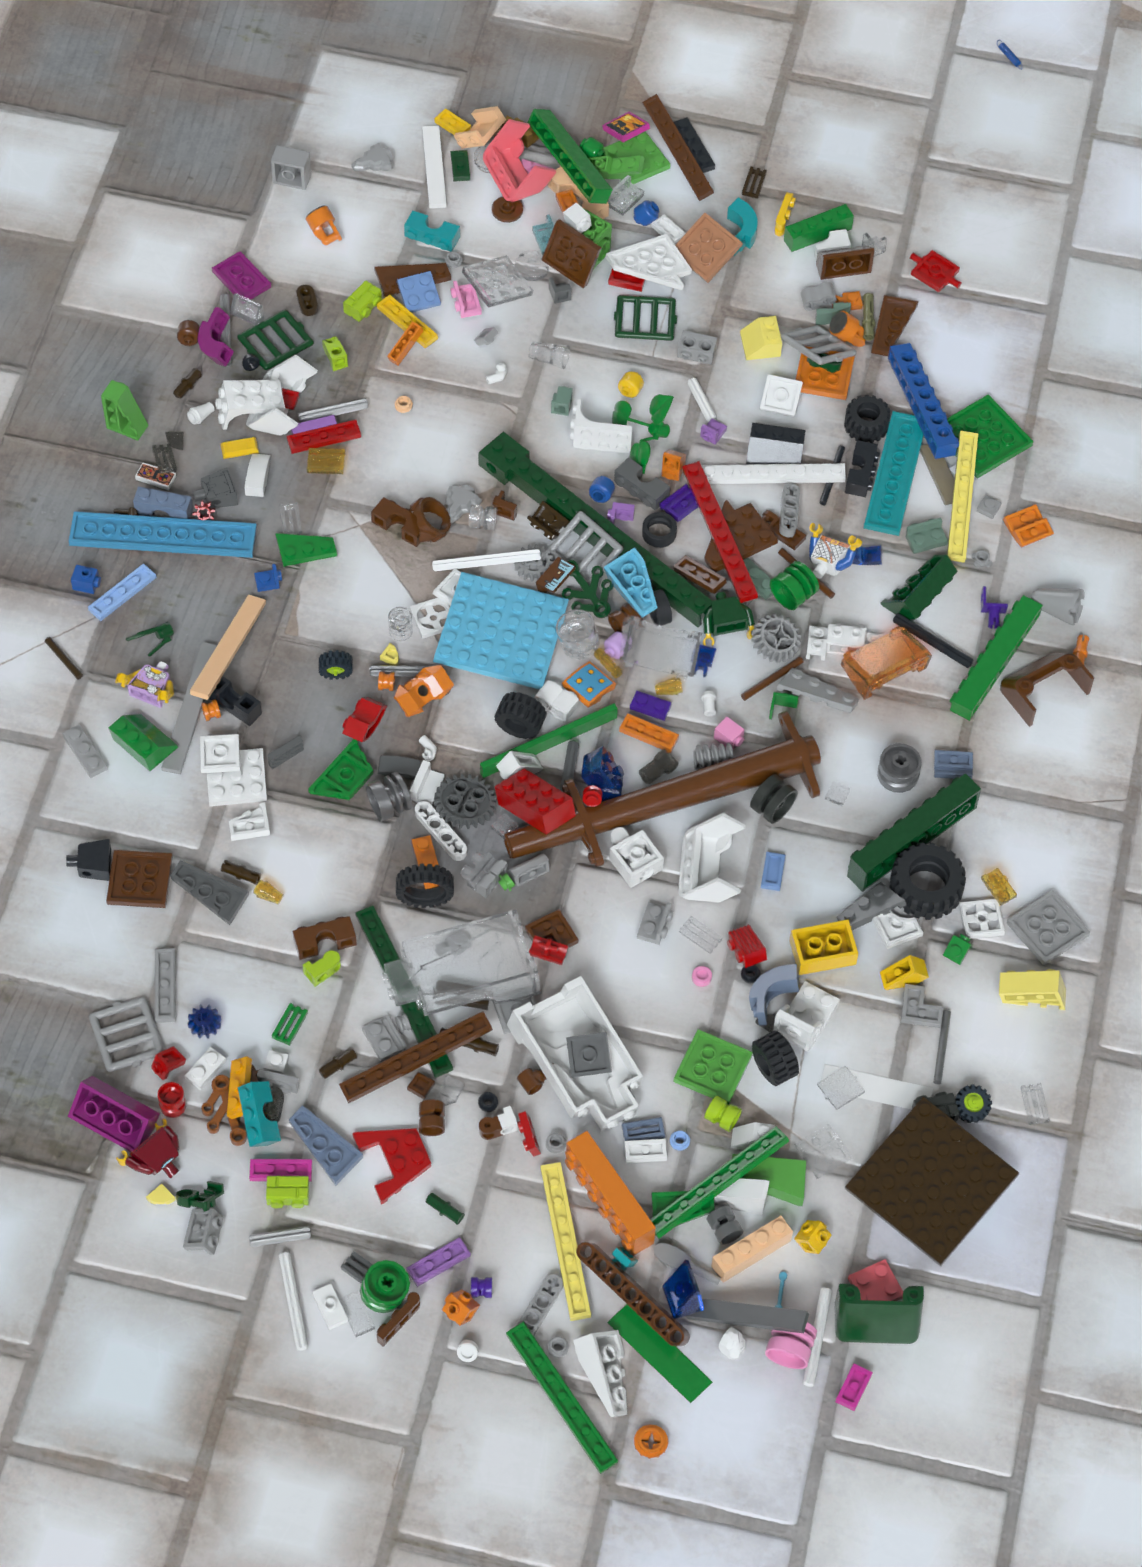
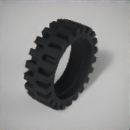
M415 864L412 865V868L409 866L405 867V870L402 869L397 874L396 896L398 900H401L403 904L406 903L408 906L413 905L416 908L419 906L421 908L429 906V908H433L436 905L438 907L441 906V903L446 904L454 895L453 874L449 870L446 871L444 867L440 868L439 865L432 867V864L424 866V864L417 866ZM417 883H433L439 885V887L432 889H417L411 887V885Z

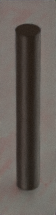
M47 637L44 642L77 680L81 679L83 674L52 638Z

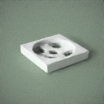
M440 598L410 606V612L422 639L442 633L443 627H441L440 621L447 618L450 607L447 602ZM441 605L445 608V611L435 612L433 606ZM425 609L427 612L426 617L418 619L419 610ZM435 615L437 619L433 621L430 617ZM423 625H432L434 629L426 628Z
M998 898L959 902L965 936L970 939L1005 935ZM984 906L991 908L994 912L988 913L984 910ZM971 907H976L975 914L966 915V912ZM984 915L986 919L980 921L978 916ZM998 920V926L994 930H989L988 922ZM968 923L979 924L980 931H972Z

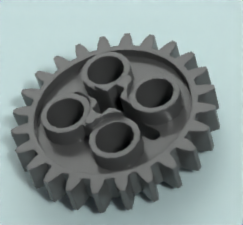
M461 774L460 778L453 775V780L447 777L446 783L441 782L440 787H437L434 796L436 812H440V818L446 817L445 823L452 821V827L459 824V829L463 825H466L467 829L470 828V825L477 828L478 823L484 825L485 820L490 821V816L494 815L497 804V797L494 796L495 791L490 790L491 785L485 786V780L479 782L478 776L471 779V774L467 778L463 774ZM469 790H472L469 794V799H466ZM462 804H464L463 810L461 811V813H459Z

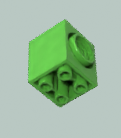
M584 209L590 214L592 226L581 234L602 247L594 266L595 269L606 257V253L611 252L612 224Z

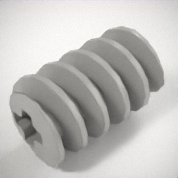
M721 743L718 749L715 744H712L710 749L705 744L703 750L700 745H697L693 751L694 768L697 769L699 763L702 768H705L706 763L711 766L713 763L717 764L732 759L733 749L731 744L727 743L726 748H724Z

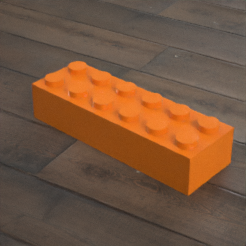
M585 1131L568 1141L565 1151L566 1166L570 1171L573 1170L575 1172L579 1185L587 1189L589 1199L593 1203L596 1202L599 1207V1213L604 1219H608L612 1232L615 1235L618 1234L622 1239L621 1243L627 1252L630 1251L634 1256L653 1245L656 1227L589 1132Z

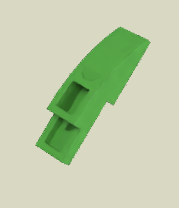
M642 155L620 158L601 156L588 159L604 179L632 178V175L642 174L645 158Z

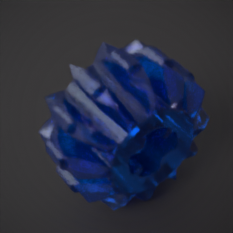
M201 1004L199 1010L193 1008V1014L188 1015L189 1021L187 1023L193 1035L197 1034L198 1038L205 1035L207 1039H209L210 1033L216 1035V1029L221 1028L220 1022L222 1020L216 1008L211 1010L210 1005L203 1008Z

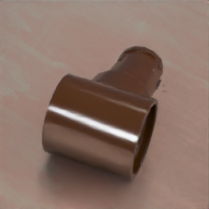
M528 1068L517 1076L518 1082L528 1095L538 1092L547 1079L541 1069L532 1070Z

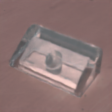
M237 293L234 294L230 308L231 315L253 325H258L264 320L263 306Z

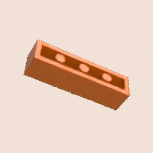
M412 321L388 354L389 361L399 366L423 333L420 325Z

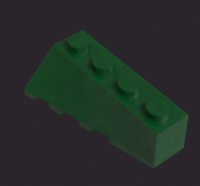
M947 554L934 555L918 569L919 574L909 577L905 581L907 584L904 587L895 589L892 592L893 597L889 600L884 599L880 604L895 615L900 613L908 619L915 620L932 603L936 595L942 592L944 586L953 580V576L958 571Z

